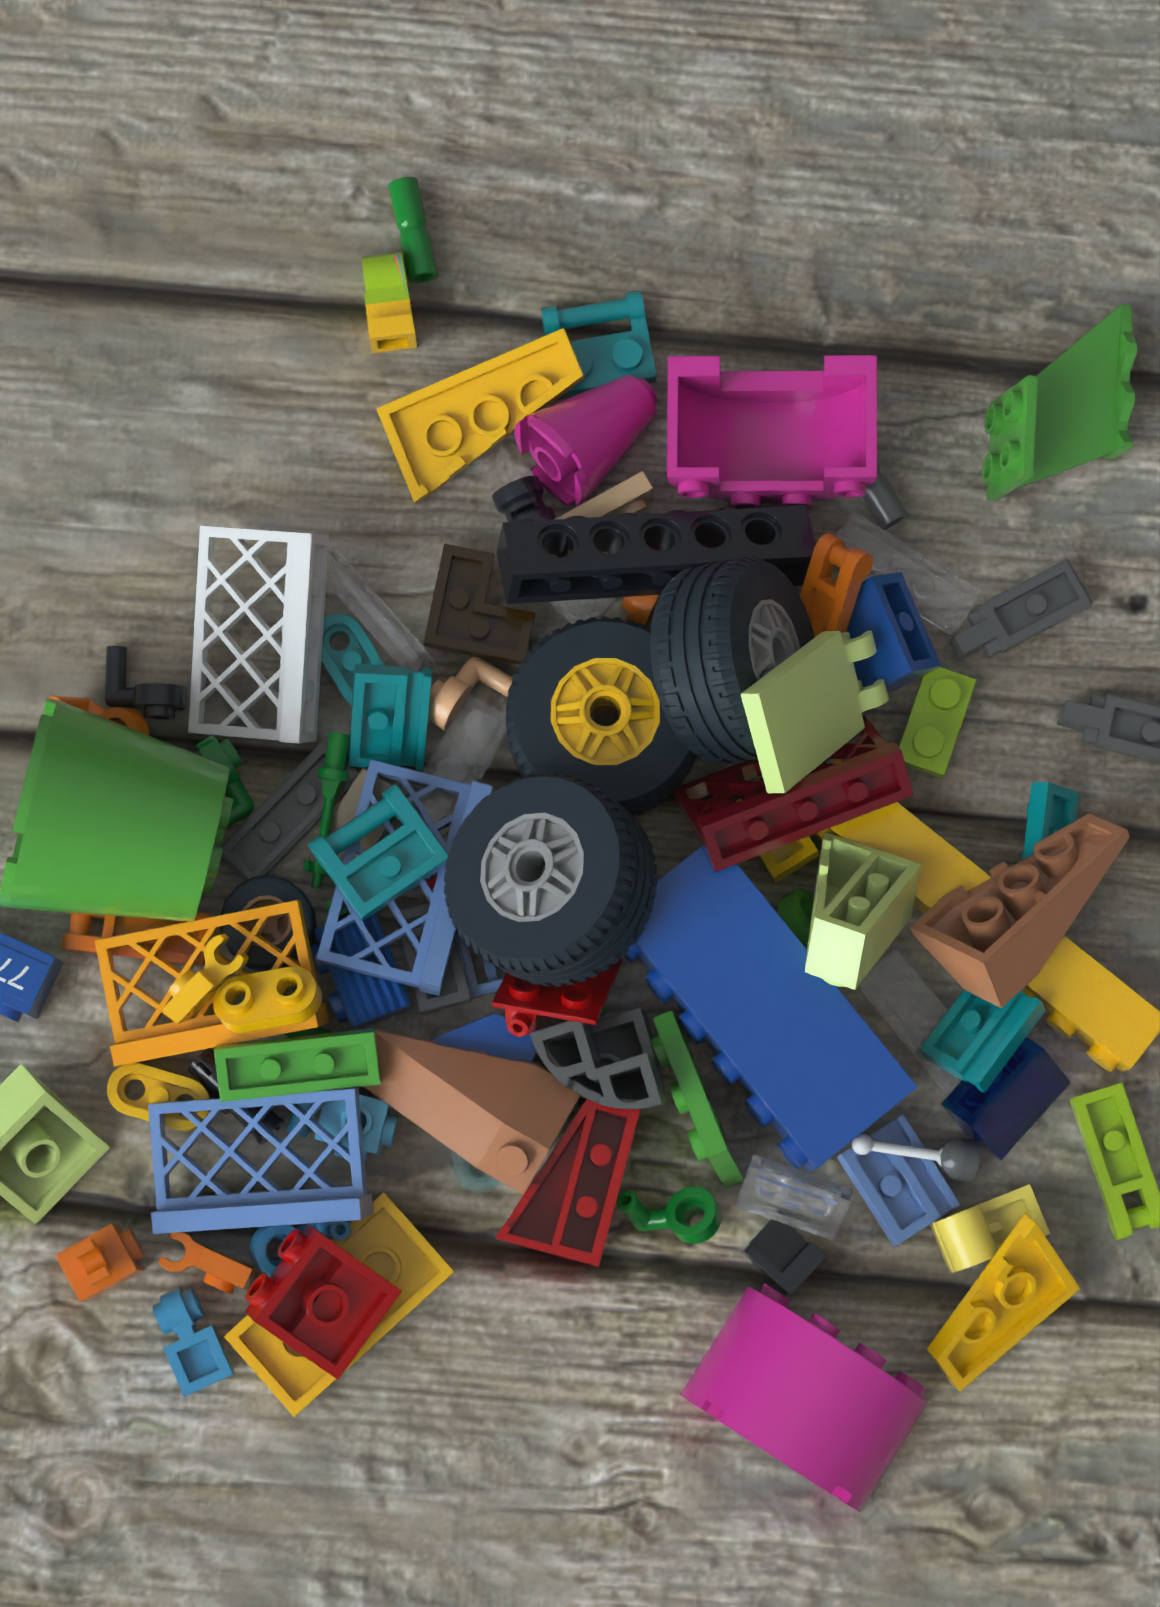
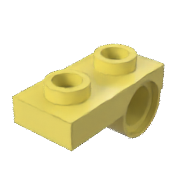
M1030 1184L930 1224L949 1273L961 1271L993 1258L1025 1213L1037 1223L1045 1236L1050 1234Z

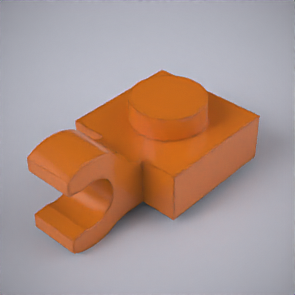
M185 1232L171 1233L170 1237L183 1243L185 1255L177 1262L160 1256L158 1263L164 1269L172 1272H181L195 1266L207 1272L203 1282L224 1292L232 1294L236 1286L249 1289L258 1269L199 1244L191 1235Z

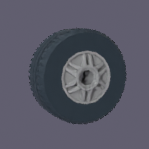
M748 556L680 571L667 584L655 606L651 624L650 650L656 691L663 712L673 732L683 745L698 757L713 764L724 765L758 759L741 693L815 638L807 610L798 591L788 577L775 565L762 559Z
M544 772L537 775H526L524 778L519 777L513 780L512 783H505L500 788H496L491 792L489 796L483 798L473 808L472 812L460 825L458 833L452 841V846L448 853L449 858L445 866L446 872L444 873V882H446L444 886L445 901L447 907H449V916L453 919L452 924L458 930V934L465 941V944L473 949L477 955L525 982L536 985L542 984L549 987L554 985L557 987L564 984L573 985L577 981L581 983L589 977L598 976L601 971L605 972L610 968L611 964L617 963L621 956L626 955L629 947L633 946L639 934H642L643 926L650 918L649 913L654 905L652 900L655 899L657 892L655 890L657 886V877H655L657 865L654 864L656 859L651 851L652 845L648 840V835L641 829L642 826L639 821L622 805L590 782L583 781L576 776H570L569 774L559 775L553 772L546 774Z

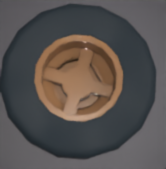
M273 875L252 877L237 885L225 899L220 914L225 915L301 899L310 945H313L316 936L314 932L317 928L316 914L305 893L291 881ZM289 913L271 916L259 934L282 951L293 936ZM259 919L241 923L252 930ZM231 925L220 926L221 934L225 933L229 937L225 944L229 952L235 957L247 936ZM254 942L246 954L249 958L245 966L260 972L271 970L278 958ZM295 946L289 956L299 962ZM284 963V965L282 966V968L290 967V966L287 965L286 963Z

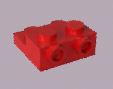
M308 1224L303 1232L294 1229L284 1239L278 1250V1256L282 1258V1261L272 1275L269 1277L263 1273L252 1283L245 1298L251 1304L245 1312L255 1323L339 1380L402 1291L318 1229Z

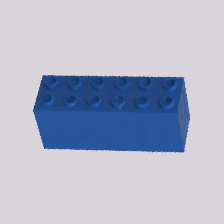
M702 845L657 881V886L655 887L657 892L655 899L652 900L654 905L649 913L650 918L644 924L642 934H639L636 943L629 947V951L624 957L630 963L634 962L637 958L648 971L646 974L647 978L644 981L662 1004L671 999L682 1013L677 1021L686 1035L695 1045L704 1041L715 1054L710 1063L718 1075L729 1087L737 1082L749 1098L743 1105L754 1120L762 1128L769 1123L783 1139L776 1146L793 1168L797 1170L804 1165L808 1172L819 1168L918 1088L837 986L828 984L823 978L805 972L807 949L738 864L715 872L709 863L705 847Z

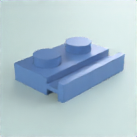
M904 1115L899 1116L870 1135L874 1141L924 1148ZM852 1147L837 1156V1159L893 1247L901 1244L952 1209L961 1205L933 1160L875 1151L860 1155Z

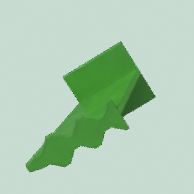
M1121 304L1038 375L1026 376L988 406L984 428L985 432L990 434L989 453L985 456L982 466V480L987 484V500L997 501L1013 490L1101 457L1114 460L1133 448V442L1128 433V420L1135 404V392L1130 384V372L1137 355V342L1132 334L1131 305Z

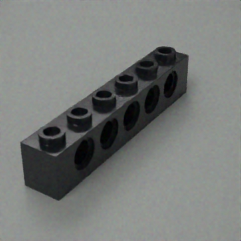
M773 504L762 508L736 509L734 507H723L710 511L687 512L684 510H673L659 514L637 515L634 513H622L617 516L586 518L584 516H571L566 519L539 521L520 519L515 522H505L502 524L496 554L506 604L661 595L663 589L680 571L753 556L775 565L788 577L794 586H802L816 543L806 505L785 506L783 504Z

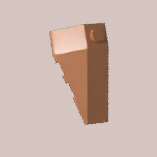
M1088 813L1035 843L1034 854L1011 867H1008L1005 862L998 864L989 870L992 878L967 892L961 885L944 895L910 927L912 934L964 990L1003 1008L1038 975L1130 838L1128 830Z
M375 1028L381 1083L380 1085L363 1087L470 1164L524 1195L580 1095L559 1082L547 1068L535 1062L521 1059L518 1061L488 1055V1052L470 1049L468 1051L437 1044L433 1040Z

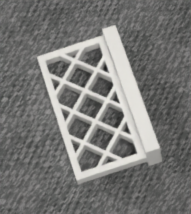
M200 526L188 733L278 740L279 742L297 744L316 741L329 535ZM215 537L230 538L243 554L225 573L214 560ZM243 539L259 541L250 549ZM272 541L288 542L286 565L273 576L257 555ZM250 562L265 580L266 584L247 600L231 579ZM214 574L217 580L212 584V576ZM284 579H285V590H284L283 587L279 584V583H280L281 581H283ZM222 587L229 592L240 606L223 624L210 611L211 598ZM273 590L284 603L283 617L270 628L253 607ZM247 614L263 636L244 652L228 631ZM211 626L214 632L209 636V628ZM281 630H282V642H281L280 639L276 636ZM221 638L237 660L218 676L208 664V649ZM270 642L280 654L281 660L280 669L267 680L250 659ZM244 666L260 688L241 704L226 686L225 682ZM208 678L211 684L206 688V679ZM278 682L279 693L273 688ZM218 690L233 708L234 712L221 724L204 723L205 701ZM265 694L278 708L276 729L261 728L248 712ZM239 718H241L242 721L246 724V726H237L232 724L235 723Z

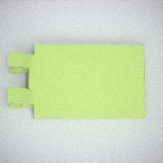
M823 631L741 693L767 793H786L865 728L862 712L879 707L889 700L884 679H879L874 684L863 687L862 681L857 679L853 662L869 658L877 652L872 631H866L861 636L853 639L850 638L849 632Z

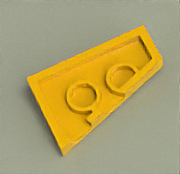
M1026 1213L926 1349L946 1378L959 1392L1080 1290V1287L1037 1223Z

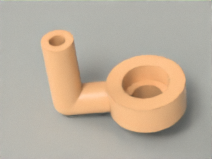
M479 657L469 658L455 677L451 676L445 683L437 680L431 687L428 721L444 731L448 730L462 711L470 691L477 681L508 697V690L512 684L513 677Z

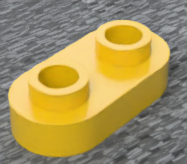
M291 966L228 979L217 989L213 999V1009L219 1020L228 1030L235 1033H248L298 1024L310 1019L321 1005L322 991L308 970L302 967ZM297 986L293 994L283 996L284 991L288 987ZM246 995L240 1004L232 1005V1002L237 997Z
M130 1063L118 1067L111 1074L107 1083L109 1102L117 1111L148 1122V1104L178 1101L186 1095L192 1096L194 1100L211 1099L209 1091L200 1082L140 1063ZM133 1081H141L145 1086V1093L138 1100H131L127 1095V1088ZM211 1110L194 1112L204 1120ZM180 1113L164 1114L165 1127L183 1132L197 1129L196 1125Z

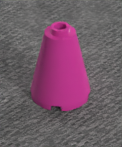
M624 375L525 416L515 425L514 435L521 456L528 451L531 453L537 465L530 469L533 475L538 476L542 486L549 494L565 505H569L573 501L576 502V506L580 505L589 498L656 416V393L652 386L643 378L636 379L631 375Z

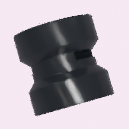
M532 475L517 479L501 487L492 495L497 511L505 514L508 522H515L520 519L539 521L554 520L556 518L553 509L544 504L542 499L544 489L538 476Z

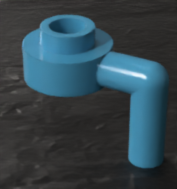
M348 1221L308 1223L327 1237L336 1240L346 1239L351 1232ZM302 1224L297 1228L291 1225L260 1227L252 1236L249 1245V1255L253 1265L260 1272L271 1276L282 1261V1258L279 1256L270 1258L268 1256L267 1246L269 1242L278 1239L282 1244L291 1231L298 1229L303 1232L308 1224Z

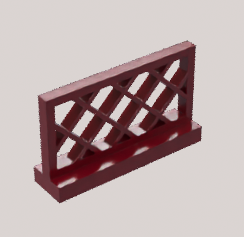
M863 715L865 728L851 739L853 740L861 736L857 743L844 744L786 793H767L759 761L756 759L738 763L678 786L673 790V795L677 805L705 847L710 865L717 872L914 796L902 750L895 742L887 744L871 722ZM829 759H843L838 764L826 763ZM757 776H762L759 781H746ZM707 795H713L710 800L699 799ZM732 796L745 797L739 802L729 801Z

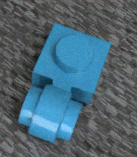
M179 1287L161 1295L160 1302L152 1305L162 1332L166 1335L173 1331L180 1339L163 1347V1350L183 1396L186 1397L235 1374V1370L215 1325L213 1324L198 1332L195 1328L197 1320L205 1317L203 1307L195 1290L189 1288L183 1291Z

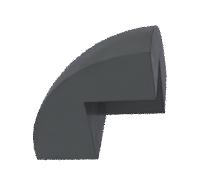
M637 1008L599 1020L596 1025L567 1021L530 1033L534 1047L547 1069L559 1082L579 1095L597 1104L619 1109L651 1108L665 1103V1089L661 1067L651 1043L653 1035L646 1011Z

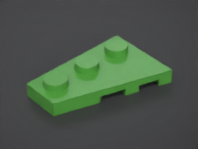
M670 1010L653 1017L652 1019L659 1036L652 1038L651 1043L661 1067L664 1068L671 1065L677 1082L668 1086L679 1113L690 1112L696 1128L687 1131L698 1161L708 1158L725 1189L744 1182L745 1180L739 1165L734 1160L724 1141L726 1134L710 1099L708 1100L706 1096V1086L673 1011Z

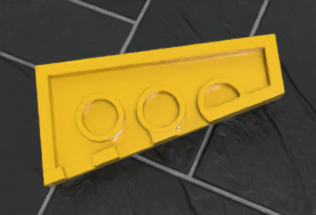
M564 328L376 408L414 503L419 504L512 434L516 423L525 416L546 408L585 379L567 331Z

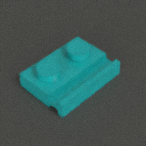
M355 664L348 767L368 768L371 759L398 767L415 766L416 770H424L432 678L431 668H423L422 671L407 670V667Z
M963 990L919 1050L926 1060L962 1081L970 1082L978 1090L985 1093L1046 1009L1041 1000L1036 997L1031 998L1027 996L1022 990L1003 1008Z

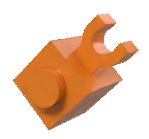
M114 1223L107 1225L55 1255L80 1302H89L144 1271L138 1259L144 1257L145 1253L131 1228L122 1231L120 1225Z

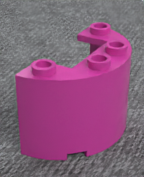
M877 355L824 356V371H721L720 356H668L667 480L678 489L679 496L731 501L730 507L736 509L761 508V503H782L785 506L806 505L807 510L813 507V501L837 497H862L866 494V488L876 481Z
M764 1283L759 1292L751 1287H747L680 1395L817 1486L834 1495L856 1511L861 1512L928 1402L922 1398V1395L927 1388L901 1371L898 1372L895 1378L883 1371L882 1367L887 1360L865 1345L858 1343L853 1351L836 1340L841 1330L817 1314L813 1313L809 1320L806 1321L787 1309V1306L791 1300Z

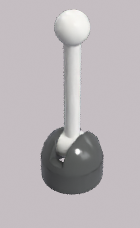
M859 1134L852 1140L853 1150L860 1155L875 1151L937 1161L938 1167L943 1174L954 1180L972 1182L979 1168L980 1147L977 1140L954 1138L946 1141L939 1150L874 1141L867 1134Z

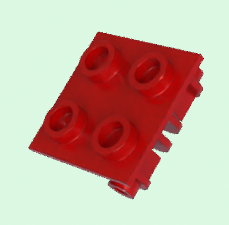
M620 958L617 963L611 964L609 969L605 972L601 971L598 976L589 977L581 983L577 981L573 985L564 984L557 987L554 985L549 987L542 984H531L506 972L492 1001V1007L505 1009L507 1028L512 1035L517 1037H523L535 1030L538 1015L596 1025L621 968L623 959Z

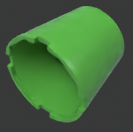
M47 698L43 710L45 714H41L12 831L18 833L13 857H7L0 889V906L15 909L194 922L202 893L211 894L214 879H216L223 851V847L219 846L222 845L234 798L225 797L230 767L62 701Z

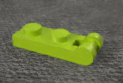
M1123 1083L1069 1099L1114 1238L1118 1241L1133 1235L1132 1230L1147 1225L1152 1230L1159 1228L1160 1193ZM1138 1190L1141 1205L1126 1210L1122 1194Z

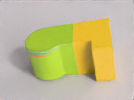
M402 252L361 257L366 290L364 298L372 354L417 348Z

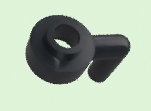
M107 646L104 699L110 708L144 709L145 718L160 720L175 719L176 710L186 709L187 688L185 686L164 683L136 684L135 687L126 688L127 647Z

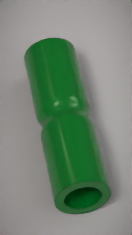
M403 177L393 180L388 184L396 225L401 232L400 244L408 280L411 283H423L433 280L438 276L430 235L425 228L426 217L418 180L414 177Z

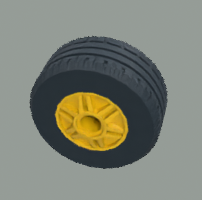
M601 616V619L591 617L584 621L583 619L576 620L574 624L568 623L561 629L553 630L550 636L547 634L540 643H536L532 647V651L526 654L523 662L517 667V673H514L506 702L507 739L513 761L521 777L523 776L524 778L526 775H537L544 772L546 774L553 772L559 775L569 774L570 776H576L583 781L590 782L622 805L632 815L638 814V816L644 814L645 811L656 808L657 804H662L673 794V790L676 787L681 786L691 771L697 755L688 750L675 735L663 712L652 671L651 629L646 628L645 624H637L630 619L626 621L621 620V617H614V619ZM599 713H609L617 719V722L611 726H600L592 718Z

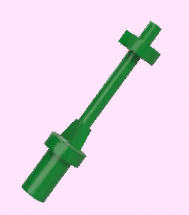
M329 732L324 768L318 767L317 778L321 779L324 797L319 836L322 835L324 838L330 834L334 801L337 799L343 782H348L349 772L344 771L350 737L348 734ZM316 859L315 862L304 860L303 871L313 872L311 888L321 889L323 874L328 873Z

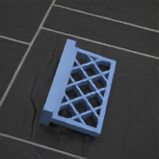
M370 759L355 817L369 809L370 804L373 806L378 802L373 795L378 776L400 781L409 796L407 798L411 805L414 804L424 823L448 854L460 825L472 812L473 808L483 798L491 794L493 786L472 781V785ZM410 784L424 787V789L415 793ZM436 791L458 796L454 814L436 824L433 823L420 801ZM389 820L383 823L389 835L395 831ZM450 826L447 841L445 842L439 831ZM360 840L346 849L342 862L344 866L355 859L357 854L359 856L364 852L360 845ZM446 864L406 891L408 892L419 885L430 902L428 913L408 924L394 900L388 903V906L400 924L401 929L376 943L363 921H361L336 886L316 962L417 987L420 992L440 996L457 931L452 924L453 919L449 916V907H447L445 901L444 886L446 882H444V873L446 872ZM437 875L432 893L426 881ZM344 903L350 915L339 921ZM354 922L369 945L368 948L352 957L330 952L335 933ZM424 925L419 943L412 931ZM406 935L417 953L412 972L390 967L380 950ZM374 954L380 964L363 959Z
M358 1087L220 1102V1098L148 1104L157 1211L151 1213L153 1234L362 1220L373 1214L372 1192L367 1193ZM345 1100L347 1124L334 1137L313 1117L325 1102ZM300 1103H314L308 1112L298 1105ZM274 1105H285L301 1119L284 1141L261 1122ZM263 1106L256 1116L247 1109V1107ZM223 1109H233L249 1123L233 1144H230L210 1126ZM211 1110L204 1120L194 1112ZM181 1112L197 1126V1129L181 1148L166 1136L164 1114ZM306 1125L329 1144L312 1166L289 1147ZM255 1129L277 1148L260 1169L238 1151ZM203 1133L225 1151L209 1173L187 1155V1152ZM347 1134L349 1149L341 1143ZM167 1150L174 1155L173 1158L169 1161V1163L167 1157ZM334 1150L350 1163L352 1185L334 1186L318 1172V1169ZM282 1154L288 1157L305 1173L293 1189L282 1190L266 1176V1173ZM231 1157L253 1176L240 1193H230L214 1179ZM181 1161L202 1181L190 1196L171 1197L169 1174ZM310 1179L320 1186L303 1188ZM259 1182L269 1190L252 1192ZM207 1186H209L216 1193L212 1195H201L202 1192L207 1188Z

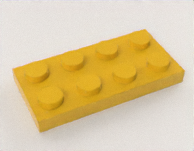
M384 1192L372 1202V1215L362 1220H352L349 1223L351 1232L346 1239H332L402 1291L345 1371L455 1273ZM248 1315L224 1336L293 1417H296L337 1380L255 1323Z

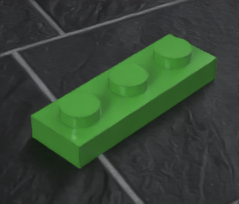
M375 1028L216 1045L214 1048L220 1102L380 1085L381 1083Z

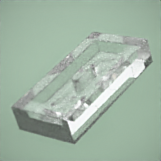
M753 1154L739 1190L735 1207L835 1241L850 1205L854 1189Z

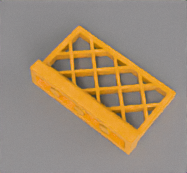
M301 899L195 920L194 922H185L95 940L115 1042L114 1045L110 1046L114 1067L213 1048L216 1045L239 1043L316 1028L329 1023L326 1003L322 1002L318 1011L310 1019L302 1023L248 1033H235L228 1030L215 1013L207 1015L213 1006V996L200 1009L196 1017L180 1024H176L173 1021L156 1025L163 1014L170 1018L162 1009L173 996L167 992L163 1000L160 1001L138 986L153 962L176 978L175 983L186 971L193 969L203 954L207 943L214 937L219 927L224 925H231L247 936L235 957L241 953L247 954L255 942L278 958L271 970L282 968L284 963L290 967H302L308 970L317 982ZM289 913L293 936L282 951L259 934L271 916ZM259 919L252 930L241 923ZM208 929L202 940L190 933ZM180 935L196 946V949L182 970H179L158 955L170 936ZM158 939L151 950L140 943ZM129 945L146 957L132 980H129L115 970L111 948ZM295 946L299 962L289 956ZM219 952L222 961L229 964L232 962ZM242 968L235 974L240 976L250 973ZM118 983L126 988L121 996ZM134 993L156 1010L145 1027L127 1030L123 1008Z

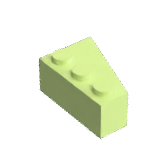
M824 832L814 886L805 972L823 978L825 982L833 986L848 987L855 990L911 919L922 864Z

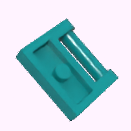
M640 290L625 293V298L561 310H557L556 305L540 308L545 336L562 328L570 329L627 318L629 319L631 331L571 341L585 379L558 399L576 396L624 375H631L636 379L643 378L648 383L656 382L657 375Z
M395 784L381 793L382 800L328 837L324 838L320 835L307 844L315 859L326 870L361 921H364L441 868L449 858L411 803ZM396 816L403 826L345 866L337 856L392 817Z

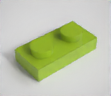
M942 667L922 676L898 746L902 750L906 767L941 779L944 777L977 679Z

